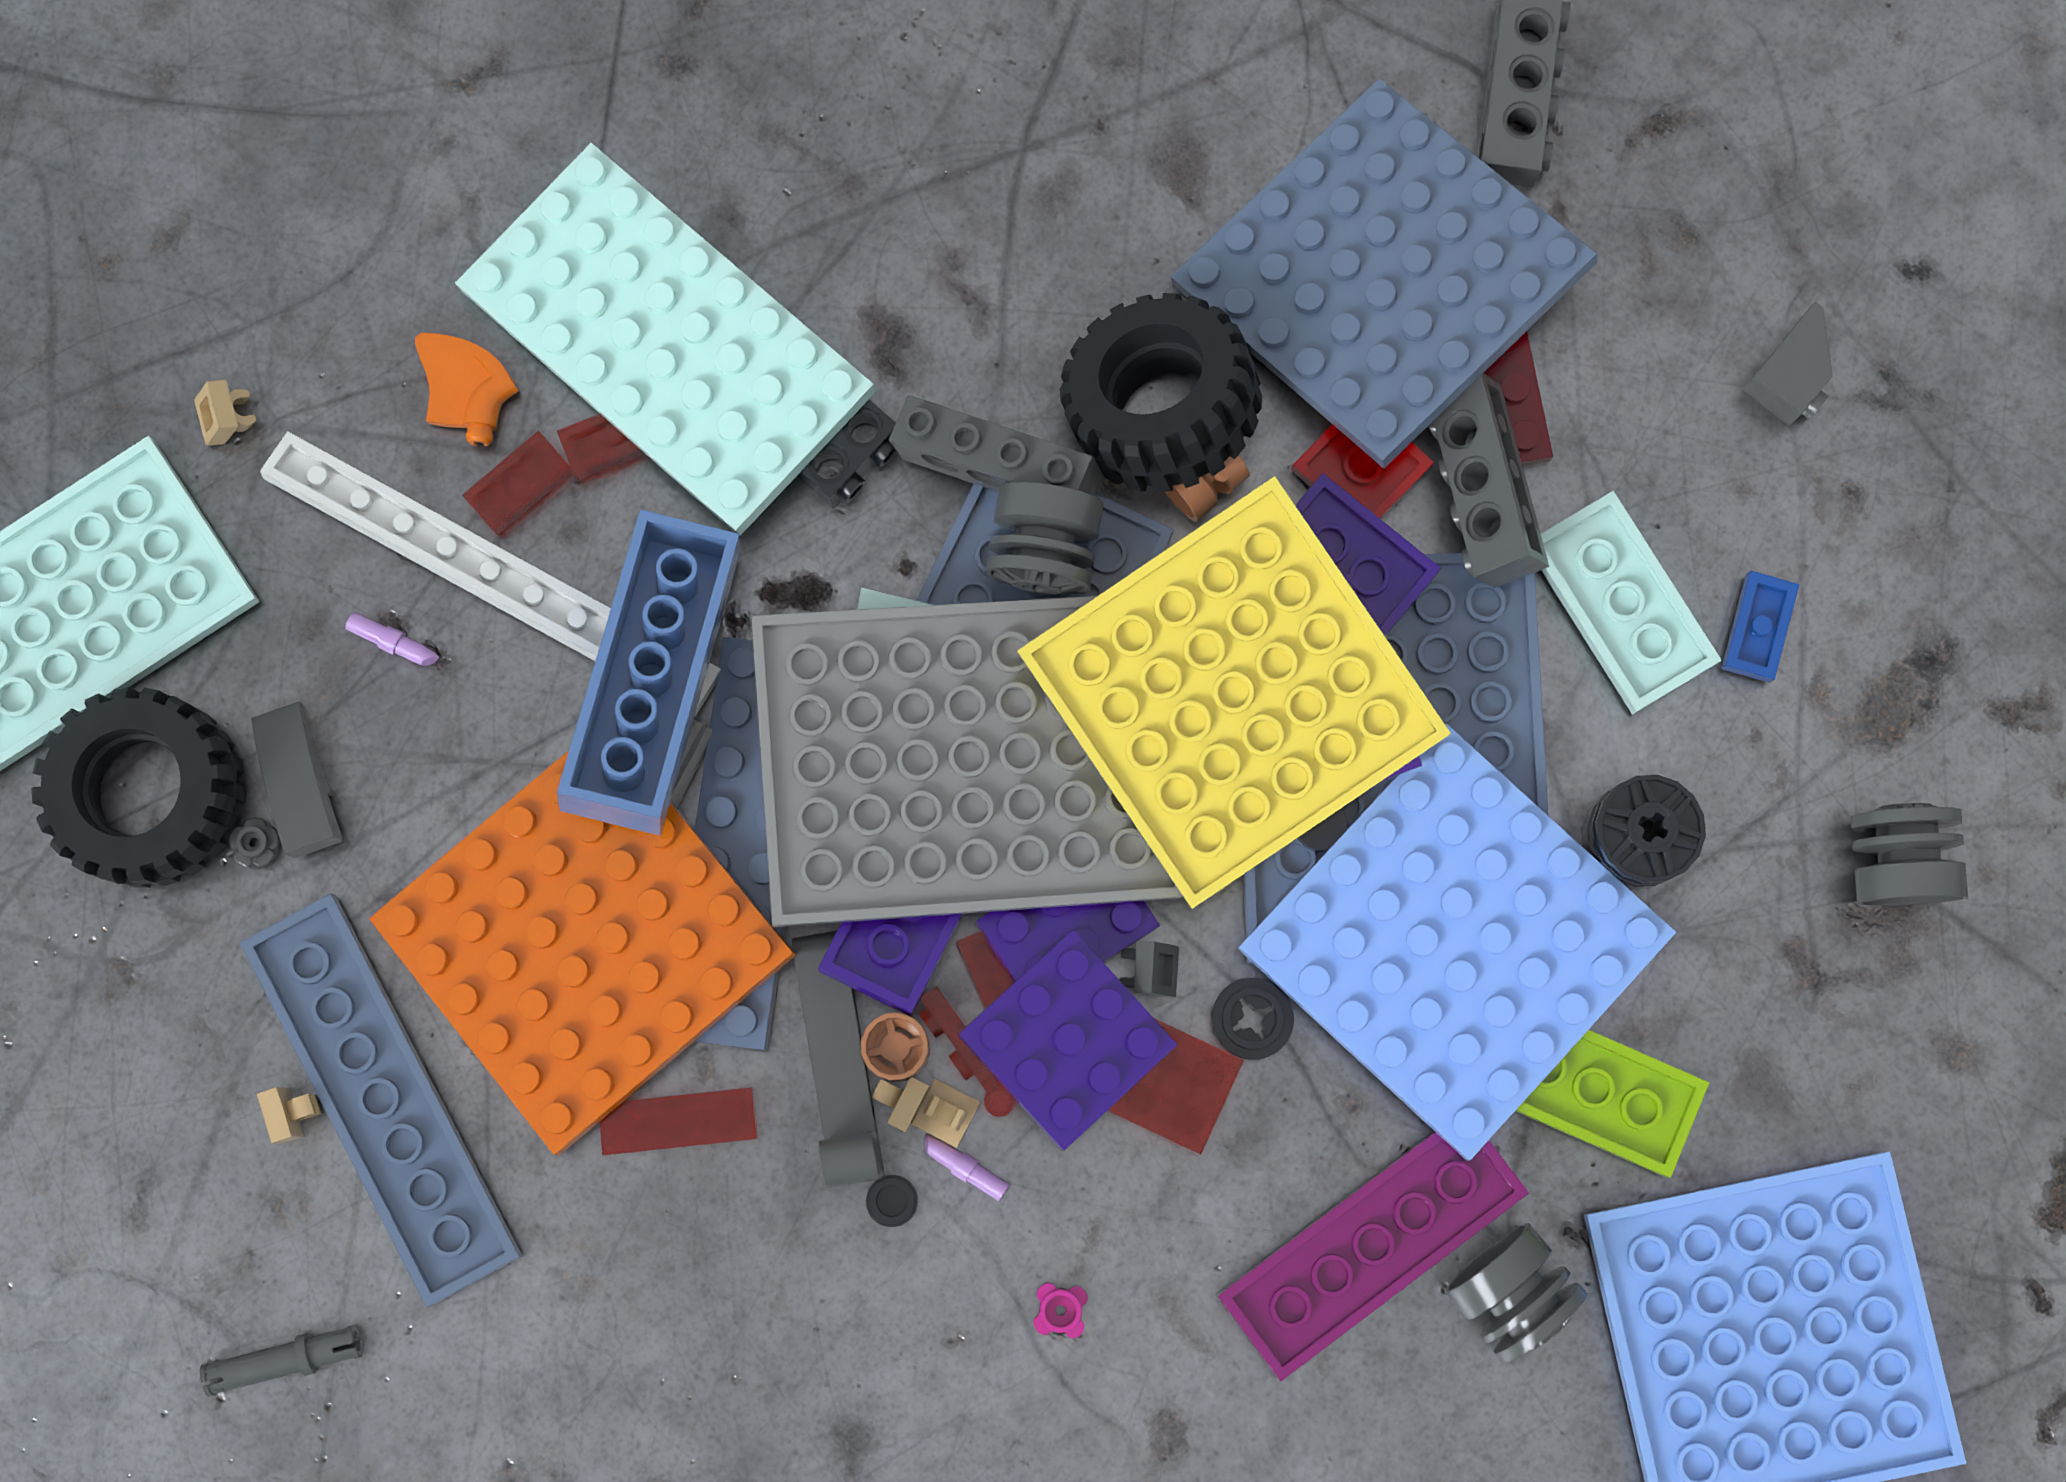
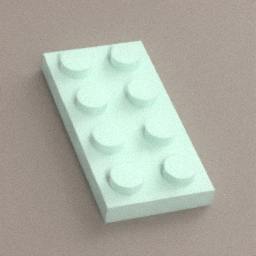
M1614 491L1541 533L1549 567L1541 571L1632 715L1722 661Z

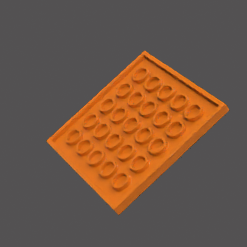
M569 750L369 918L553 1155L557 1156L566 1151L796 956V953L778 931L772 927L769 920L671 801L661 836L560 811L557 790Z

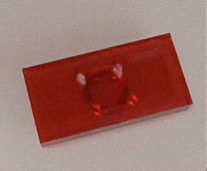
M538 430L462 496L496 535H499L572 473L573 469Z

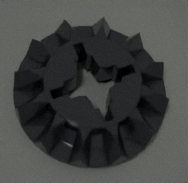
M1252 977L1231 983L1219 994L1213 1007L1211 1020L1216 1039L1229 1053L1243 1059L1258 1060L1275 1054L1287 1043L1293 1030L1294 1013L1289 998L1281 988L1268 980ZM1243 998L1246 1005H1250L1254 1011L1261 1008L1264 1010L1271 1006L1273 1011L1267 1013L1266 1017L1261 1021L1263 1028L1261 1032L1265 1039L1262 1040L1260 1035L1255 1033L1251 1027L1244 1030L1242 1028L1237 1031L1233 1030V1027L1239 1024L1238 1021L1244 1017V1012L1241 1009L1243 1005L1240 999Z

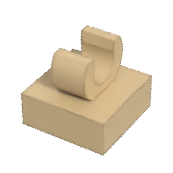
M227 380L207 381L195 397L194 402L206 446L226 444L235 431L243 432L253 426L256 422L255 415H238L233 405L245 404L250 397L249 391L235 389L229 392Z
M910 1077L905 1089L902 1090L881 1079L872 1098L894 1109L887 1122L888 1124L908 1133L930 1086Z
M934 1079L911 1125L958 1148L981 1102Z
M281 1087L257 1093L271 1143L285 1144L303 1138L304 1134L300 1121L322 1114L316 1094L311 1096L310 1094H305L292 1098L290 1088Z

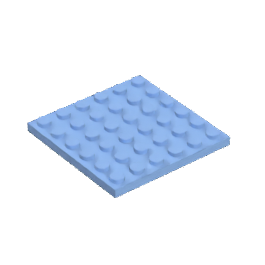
M1446 723L1445 725L1451 734L1419 755L1423 766L1398 775L1238 949L1466 1161H1470L1676 934V931Z
M1890 1152L1875 1153L1584 1214L1645 1482H1882L1966 1464Z

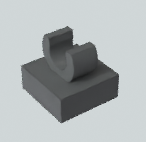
M1137 941L1136 949L1127 948L1121 951L1122 958L1135 960V975L1131 978L1121 977L1119 980L1125 987L1134 988L1133 993L1157 997H1176L1179 946L1155 941Z

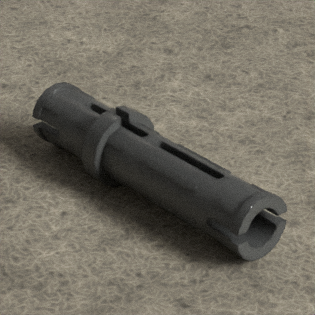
M351 1325L344 1329L313 1337L308 1332L297 1335L294 1342L213 1363L201 1364V1382L210 1380V1384L202 1387L203 1391L208 1397H211L217 1393L301 1372L304 1376L315 1374L321 1366L352 1358H361L363 1355L362 1340L354 1341V1337L360 1335L359 1330L355 1325Z

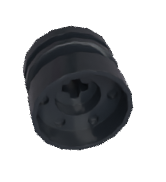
M1660 775L1635 776L1601 795L1587 811L1581 829L1582 847L1629 890L1650 889L1686 872L1700 856L1706 837L1704 813L1695 796L1678 781ZM1651 820L1654 823L1651 831L1657 836L1645 841L1642 838L1644 829L1638 824Z

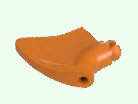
M437 333L418 334L415 338V346L427 376L430 393L426 422L443 427L466 428V440L469 444L478 446V442H480L484 446L490 445L493 442L492 432L497 430L502 404L519 392L514 380L496 357L470 341Z

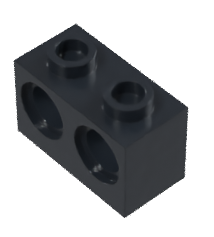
M869 399L797 477L833 509L841 500L849 503L865 486L866 480L863 477L875 464L879 467L884 466L896 454V449L889 441L896 423ZM869 423L878 429L876 436L871 441L861 443L851 438V433L857 425ZM836 459L843 463L844 468L839 476L833 479H825L817 474L819 465L825 460Z

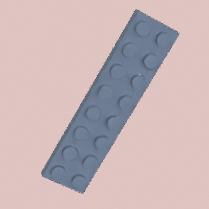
M723 637L719 660L721 672L716 681L710 721L712 735L706 748L695 831L772 924L753 642L750 639ZM786 926L774 927L784 939ZM779 970L694 1042L768 1051Z
M330 893L241 941L240 945L426 1308L439 1303L522 1257L516 1242L336 895Z

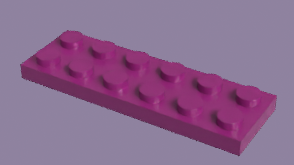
M1434 1131L1225 1288L1217 1296L1281 1382L1527 1196L1529 1192L1490 1140L1486 1142L1470 1161H1466Z

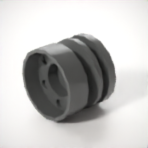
M1012 482L999 486L994 523L1015 534L998 535L991 538L990 550L997 555L987 558L986 575L996 581L1012 585L1015 588L1039 594H1080L1090 591L1092 574L1085 569L1094 566L1095 554L1074 543L1091 542L1098 539L1104 502L1083 491L1045 483Z
M1901 803L1881 806L1873 811L1851 816L1853 831L1876 833V837L1853 841V850L1878 856V863L1855 869L1858 905H1916L1967 899L1966 863L1941 859V851L1964 845V837L1962 834L1939 833L1941 828L1962 824L1961 809L1938 807L1930 803Z
M1530 1223L1517 1227L1486 1249L1463 1269L1444 1291L1468 1320L1490 1310L1493 1317L1487 1322L1480 1336L1485 1342L1489 1343L1506 1334L1494 1350L1495 1355L1504 1364L1519 1358L1528 1351L1536 1350L1553 1338L1566 1326L1570 1317L1583 1304L1588 1295L1579 1283H1573L1557 1292L1571 1274L1564 1266L1553 1269L1544 1275L1540 1274L1538 1270L1546 1262L1552 1250Z

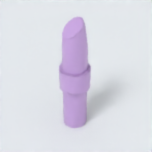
M353 612L346 622V630L377 644L379 649L389 654H397L421 666H427L439 660V656L421 643L406 637L404 632L391 626H383L357 612Z
M925 1134L924 1148L929 1156L950 1169V1173L965 1183L967 1181L1000 1202L1010 1186L1009 1183L981 1166L979 1161L968 1153H961L948 1143L932 1135Z

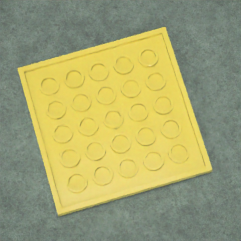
M1275 476L1017 651L1192 909L1451 734Z

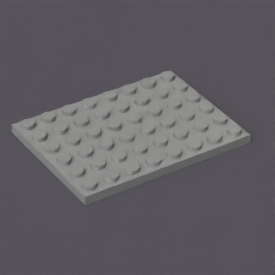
M1097 596L751 616L772 927L1183 898V895L1017 652Z

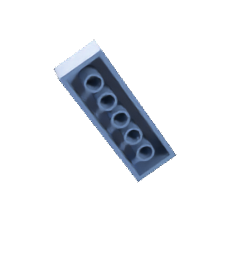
M640 509L557 790L560 811L661 836L739 559L738 533Z

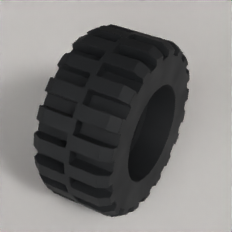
M1163 293L1160 299H1153L1150 294L1136 297L1137 303L1126 307L1121 303L1111 308V315L1104 320L1098 317L1087 327L1089 334L1085 338L1079 336L1070 350L1073 360L1067 359L1062 369L1061 379L1063 383L1059 389L1060 401L1065 410L1064 415L1083 453L1093 456L1104 478L1115 484H1122L1124 481L1128 489L1145 492L1147 486H1153L1155 492L1173 491V486L1184 484L1185 488L1199 484L1198 478L1208 473L1213 477L1225 468L1224 461L1229 457L1235 459L1246 447L1243 439L1244 436L1250 438L1254 434L1259 422L1256 414L1262 409V393L1259 388L1261 382L1243 334L1237 324L1232 323L1229 315L1216 306L1209 307L1206 300L1194 296H1189L1187 301L1182 299L1181 294ZM1172 372H1188L1200 376L1193 390L1183 400L1168 409L1150 414H1134L1123 411L1127 400L1134 391L1152 378Z
M130 687L114 689L110 698L98 693L85 699L84 704L87 710L81 713L71 708L60 720L66 726L59 734L49 731L42 743L50 747L45 760L36 758L32 772L41 776V786L31 788L32 804L41 806L44 810V813L36 817L41 832L53 836L50 846L59 856L72 860L73 867L100 879L132 887L150 888L152 883L166 886L180 882V874L184 872L195 875L206 867L203 859L208 854L220 855L227 846L221 840V837L227 828L234 830L241 817L234 815L233 811L235 803L245 802V787L237 784V776L244 774L241 759L231 753L235 745L229 735L216 726L217 722L213 718L175 696H169L160 690L144 688L141 692H138ZM149 741L159 743L167 747L174 754L179 766L181 780L177 801L169 815L153 829L139 835L119 833L109 826L101 809L100 787L103 776L111 762L129 747Z

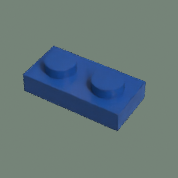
M1752 570L1746 574L1721 669L1768 683L1775 680L1800 584Z

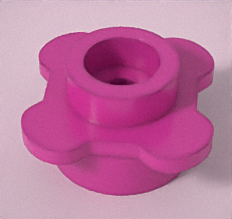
M1052 1283L1041 1285L1037 1290V1298L1040 1301L1039 1315L1033 1321L1036 1331L1042 1335H1047L1054 1331L1065 1333L1069 1338L1080 1336L1085 1328L1081 1320L1082 1306L1088 1300L1085 1290L1079 1286H1074L1067 1290L1058 1289ZM1059 1305L1064 1306L1066 1309L1065 1314L1062 1316L1057 1315L1055 1312L1056 1307Z

